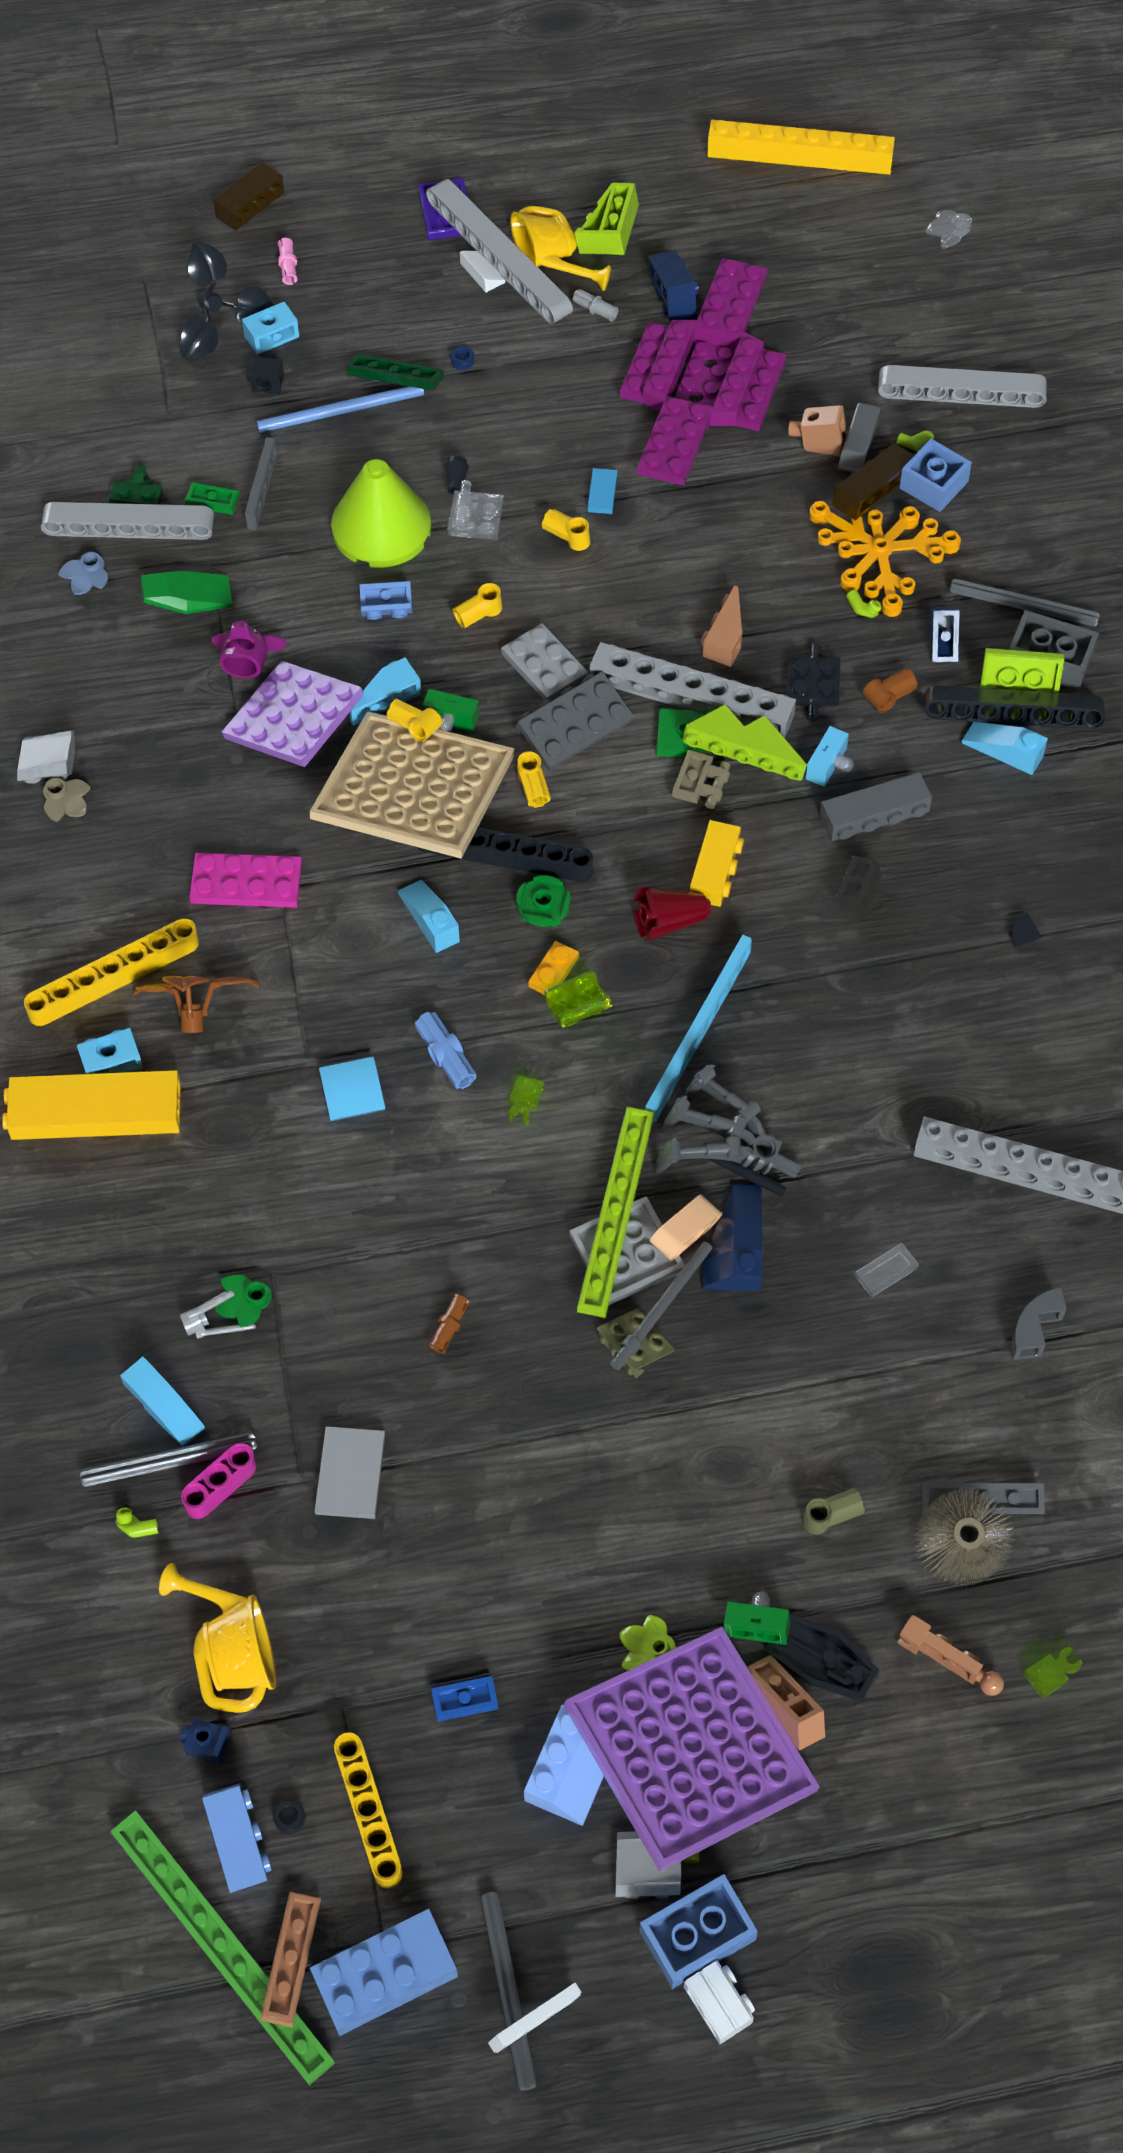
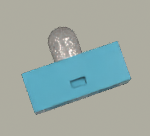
M829 726L807 764L806 780L825 787L835 769L842 772H850L853 769L854 761L844 755L848 744V733Z

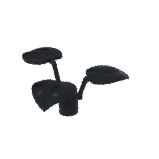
M197 241L192 243L187 271L190 279L199 286L210 284L198 296V304L203 309L202 313H204L206 321L199 315H193L186 320L180 336L182 357L206 356L217 347L218 332L215 327L209 325L211 322L209 311L216 312L221 306L238 309L236 320L242 325L243 318L274 306L267 293L254 286L246 287L239 293L238 304L222 301L220 295L212 292V290L216 286L215 280L222 279L226 275V260L213 246Z

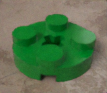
M547 875L533 877V881L527 884L526 882L523 883L517 892V909L520 913V918L532 925L556 927L561 924L562 919L567 916L570 910V893L563 886V883L555 877ZM543 897H546L549 903L546 905H541L536 901H540Z

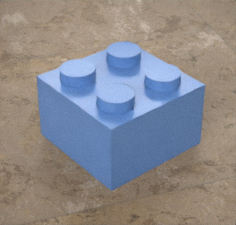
M930 439L902 468L900 489L941 512L969 482L972 462L935 440Z

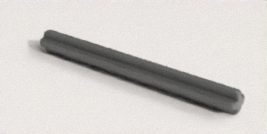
M953 578L950 586V592L1093 627L1097 626L1100 613L1097 611Z
M253 1432L82 1469L80 1471L81 1483L84 1487L218 1458L231 1446L238 1443L247 1444L254 1450L257 1448L256 1437Z
M489 1892L483 1894L481 1900L506 2026L508 2028L523 2018L499 1896L497 1892ZM525 2034L510 2044L518 2086L521 2091L531 2090L536 2087L527 2035Z

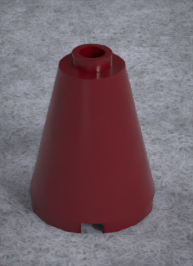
M639 887L634 896V902L639 901L638 909L634 910L635 924L640 937H646L644 941H652L705 921L712 910L710 900L706 899V896L702 893Z

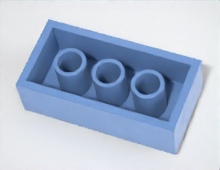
M429 1909L310 1967L339 2036L458 1977L457 1968Z

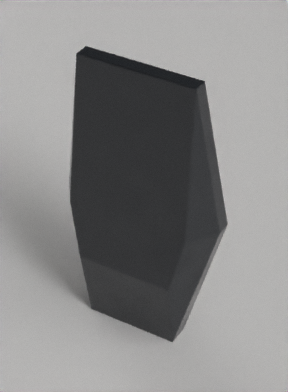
M791 1614L787 1645L769 1643L765 1649L766 1653L772 1655L774 1659L809 1685L860 1702L863 1701L879 1674V1669L840 1631Z

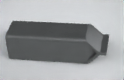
M857 403L840 456L838 470L852 473L855 470H859L866 463L879 422L881 411L879 407Z

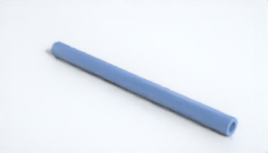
M411 386L259 420L257 421L259 433L423 396L424 390Z

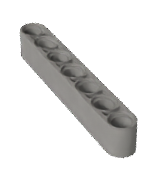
M886 365L879 371L878 392L882 397L889 399L1032 408L1043 406L1046 402L1047 381L1044 376L1039 374Z
M49 502L44 506L41 530L50 536L204 540L212 536L214 511L207 506Z

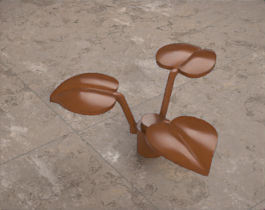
M168 976L162 978V981L166 983L146 984L135 987L133 995L135 996L142 991H165L174 995L178 1007V1016H181V1032L199 1033L203 1032V1016H207V1009L215 988L224 985L248 983L259 989V982L237 976L221 977L212 980L200 976ZM210 982L203 1008L200 1009V1004H192L191 986ZM178 990L182 992L186 990L187 1004L182 1005Z

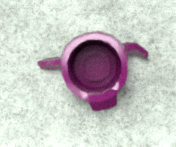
M246 621L233 623L231 633L217 634L212 637V643L221 650L220 666L222 670L237 678H253L258 676L264 666L268 651H280L287 644L286 640L281 637L262 635L257 629L249 627Z

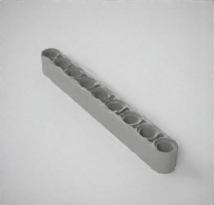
M445 179L426 190L430 204L549 324H554L573 312L569 298L452 181Z

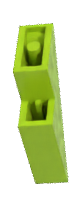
M723 705L687 724L685 727L682 741L691 747H698L716 755L737 760L740 763H747L762 768L765 771L786 776L792 780L801 781L803 779L807 764L766 716L743 726L726 705Z

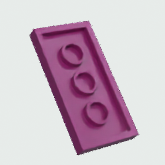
M195 853L190 902L191 904L297 908L302 857Z

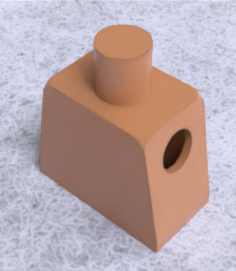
M843 406L805 409L802 422L790 421L789 436L802 437L803 447L806 451L841 456L847 437Z

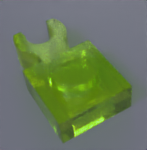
M517 1075L510 1096V1104L514 1106L509 1110V1122H513L514 1117L521 1114L524 1116L523 1125L527 1126L529 1124V1109L537 1111L544 1090L543 1081Z
M1071 1647L1064 1648L1058 1660L1055 1661L1049 1654L1025 1670V1677L1042 1699L1068 1682L1069 1678L1065 1673H1075L1080 1669L1083 1663L1081 1660L1075 1664H1070L1066 1661L1065 1657L1070 1655L1073 1650Z

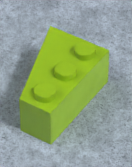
M612 183L597 202L598 207L593 213L589 212L586 216V222L582 228L578 227L574 232L579 254H625L639 203L635 183Z

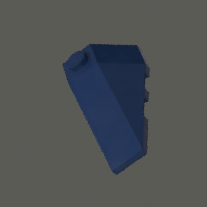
M733 1184L722 1216L710 1242L712 1250L703 1261L702 1289L761 1290L762 1187L758 1185Z

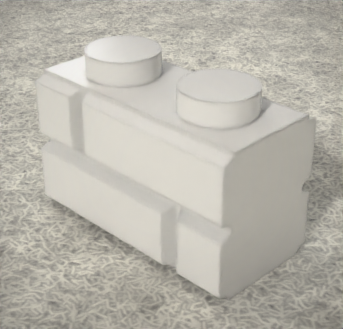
M715 1961L702 1971L688 1978L684 1982V1989L718 2043L722 2044L753 2023L754 2018L751 2013L755 2009L746 1994L740 1996L734 1988L733 1984L737 1983L729 1967L727 1965L721 1967L719 1962Z

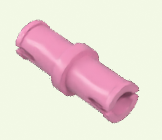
M282 238V241H278L280 252L278 263L282 269L283 283L292 285L294 284L293 281L297 282L295 269L297 258L293 253V241L290 238Z

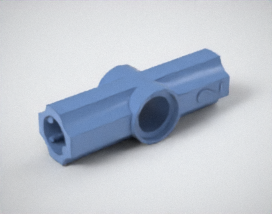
M435 1012L422 1014L415 1022V1028L427 1044L428 1052L437 1067H442L456 1089H464L470 1086L476 1079V1073L463 1055V1049L459 1040L453 1033L449 1034Z

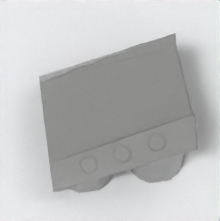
M74 730L24 738L22 740L17 770V781L37 783L42 778H48V780L60 778L66 782L69 775H72L75 756Z
M617 1832L615 1897L636 1899L639 1896H655L660 1900H669L674 1895H680L681 1861L659 1872L637 1832Z

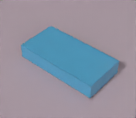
M593 468L588 512L613 513L617 470Z

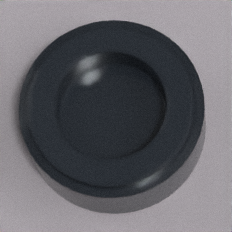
M285 1800L279 1803L273 1812L275 1826L284 1834L297 1833L305 1824L306 1816L301 1804L294 1800Z

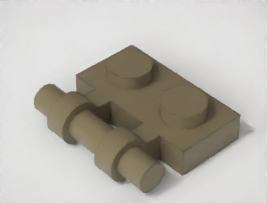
M688 750L674 785L672 797L697 804L700 796H704L707 798L705 806L709 809H714L716 803L721 800L723 795L722 787L729 779L730 773L728 771L730 764L722 761L720 766L716 767L712 765L713 756ZM707 777L714 779L712 786L705 784Z

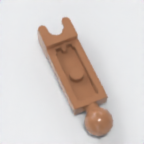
M912 1615L900 1633L901 1637L897 1641L898 1644L915 1655L918 1651H921L972 1684L975 1681L979 1682L981 1690L986 1695L995 1696L1000 1694L1004 1688V1680L999 1673L994 1671L984 1672L982 1670L983 1665L979 1663V1659L968 1651L961 1652L952 1646V1642L941 1634L934 1635L930 1632L931 1626L918 1617Z

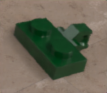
M136 465L133 478L128 477L127 481L114 480L109 503L160 505L163 487L162 485L151 484L150 479H147L146 466Z

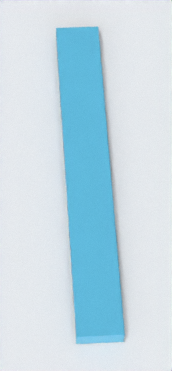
M742 935L645 1106V1110L654 1112L653 1123L660 1116L751 954L752 940L750 937Z

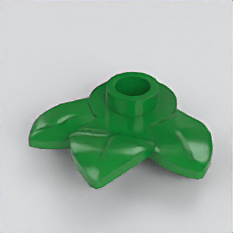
M244 1275L227 1276L221 1279V1284L227 1293L234 1291L235 1294L233 1297L217 1305L215 1311L225 1318L237 1317L241 1328L253 1325L260 1318L261 1309L269 1305L272 1298L271 1290L265 1283L251 1282ZM255 1294L262 1295V1298L259 1300L252 1299Z

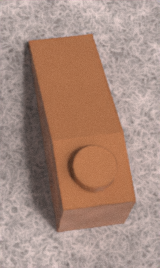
M772 1655L747 1666L799 1751L825 1738L824 1710Z

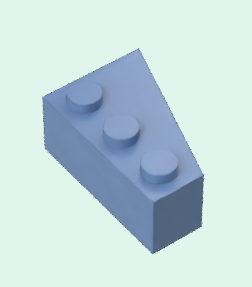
M241 1783L205 1794L202 1798L230 1893L267 1881L266 1873L272 1871L267 1852L260 1853L257 1841L262 1840V1835L258 1822H252L248 1810L252 1809L253 1805L248 1789L243 1791Z

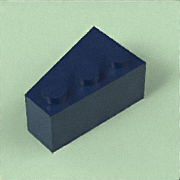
M676 250L649 255L650 279L658 299L663 298L665 306L662 307L664 315L668 314V326H670L672 320H697L696 294H699L697 280L692 278L691 270L686 268L684 259L679 257Z

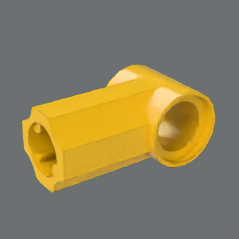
M555 509L547 511L542 521L543 529L568 541L569 547L573 550L582 551L589 547L590 532L586 519L581 517L571 518Z
M486 583L479 588L477 595L453 608V615L457 623L462 628H466L485 616L494 617L502 611L500 588L496 584Z
M395 699L387 711V719L407 728L411 736L420 742H424L442 726L441 716L431 708L421 711L401 700Z
M531 751L522 753L518 758L517 778L522 784L528 806H533L534 808L542 807L547 802H550V794L541 769V758L538 754Z

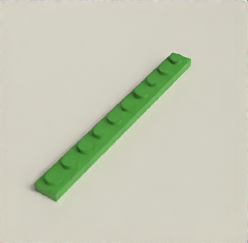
M134 1811L110 1831L111 1834L310 2086L335 2064L334 2060L297 2013H295L292 2028L260 2021L269 1978L137 1811Z

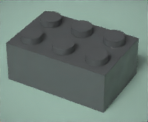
M1025 610L1009 650L1064 654L1060 685L1080 690L1095 652L1099 633Z

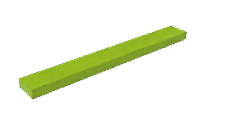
M626 1107L578 1302L577 1312L606 1318L654 1119V1112Z

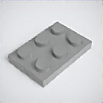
M543 623L501 648V654L544 701L548 699L554 700L566 688L570 686L575 687L588 676V671Z

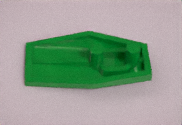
M190 571L141 575L143 603L183 614L232 607L228 575Z

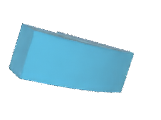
M141 1357L120 1375L123 1385L182 1447H185L205 1429V1426L183 1399L144 1357Z

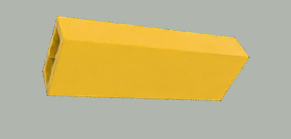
M178 1071L9 1077V1088L4 1089L5 1105H8L7 1113H3V1128L8 1130L11 1140L180 1133L181 1082Z

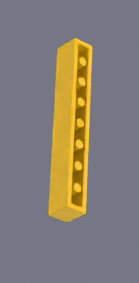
M711 120L708 136V157L890 175L895 137Z

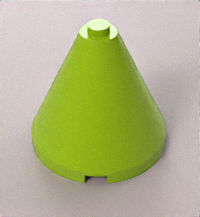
M373 459L365 463L335 508L331 522L332 535L337 548L351 561L356 563L358 559L369 562L370 567L375 568L392 567L411 560L423 550L424 542L431 534L430 512L422 498L386 462L380 459Z

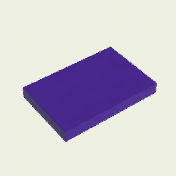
M464 178L450 180L467 196ZM441 181L418 184L428 240L461 236L428 201L426 190Z

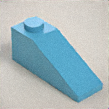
M406 658L393 661L383 667L363 690L364 695L350 711L352 725L355 726L361 723L367 711L380 714L389 710L391 703L395 699L406 702L421 695L420 678Z
M973 722L962 739V744L1033 775L1044 757L1048 738L1023 727Z
M422 880L398 890L399 896L435 953L460 942L458 923L442 900Z

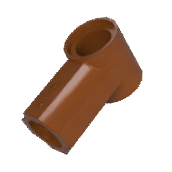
M903 669L883 681L881 679L872 680L863 689V695L879 713H884L895 704L897 699L917 689L918 683L910 669Z

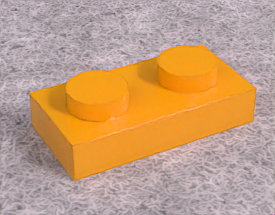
M555 941L528 981L529 987L553 998L578 960L579 952Z

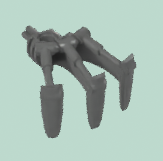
M706 1065L696 1073L684 1096L677 1098L675 1105L665 1118L661 1130L666 1131L678 1121H684L722 1136L726 1139V1143L680 1148V1142L674 1137L666 1142V1146L657 1158L655 1172L661 1173L672 1163H677L681 1159L704 1158L737 1162L745 1168L750 1166V1169L755 1172L757 1170L760 1171L762 1175H766L773 1167L795 1178L802 1167L801 1163L779 1152L782 1140H776L775 1136L770 1133L768 1135L765 1134V1129L762 1128L761 1122L755 1116L760 1112L759 1105L755 1101L745 1102L735 1093H730L714 1081L713 1078L716 1076L715 1065ZM702 1089L714 1097L732 1115L733 1120L718 1115L710 1116L688 1109L690 1102L687 1098H691ZM757 1148H760L765 1156L759 1154Z

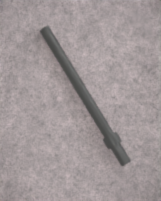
M703 1242L633 1334L627 1335L620 1344L621 1349L610 1362L614 1369L620 1370L628 1358L634 1356L641 1348V1341L712 1250V1246L708 1242Z

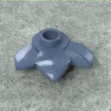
M95 552L85 553L80 560H70L58 573L62 578L71 579V589L75 595L87 593L92 586L102 589L108 581V574L104 570V560Z

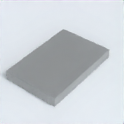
M339 1427L325 1428L315 1504L316 1515L375 1519L385 1431Z

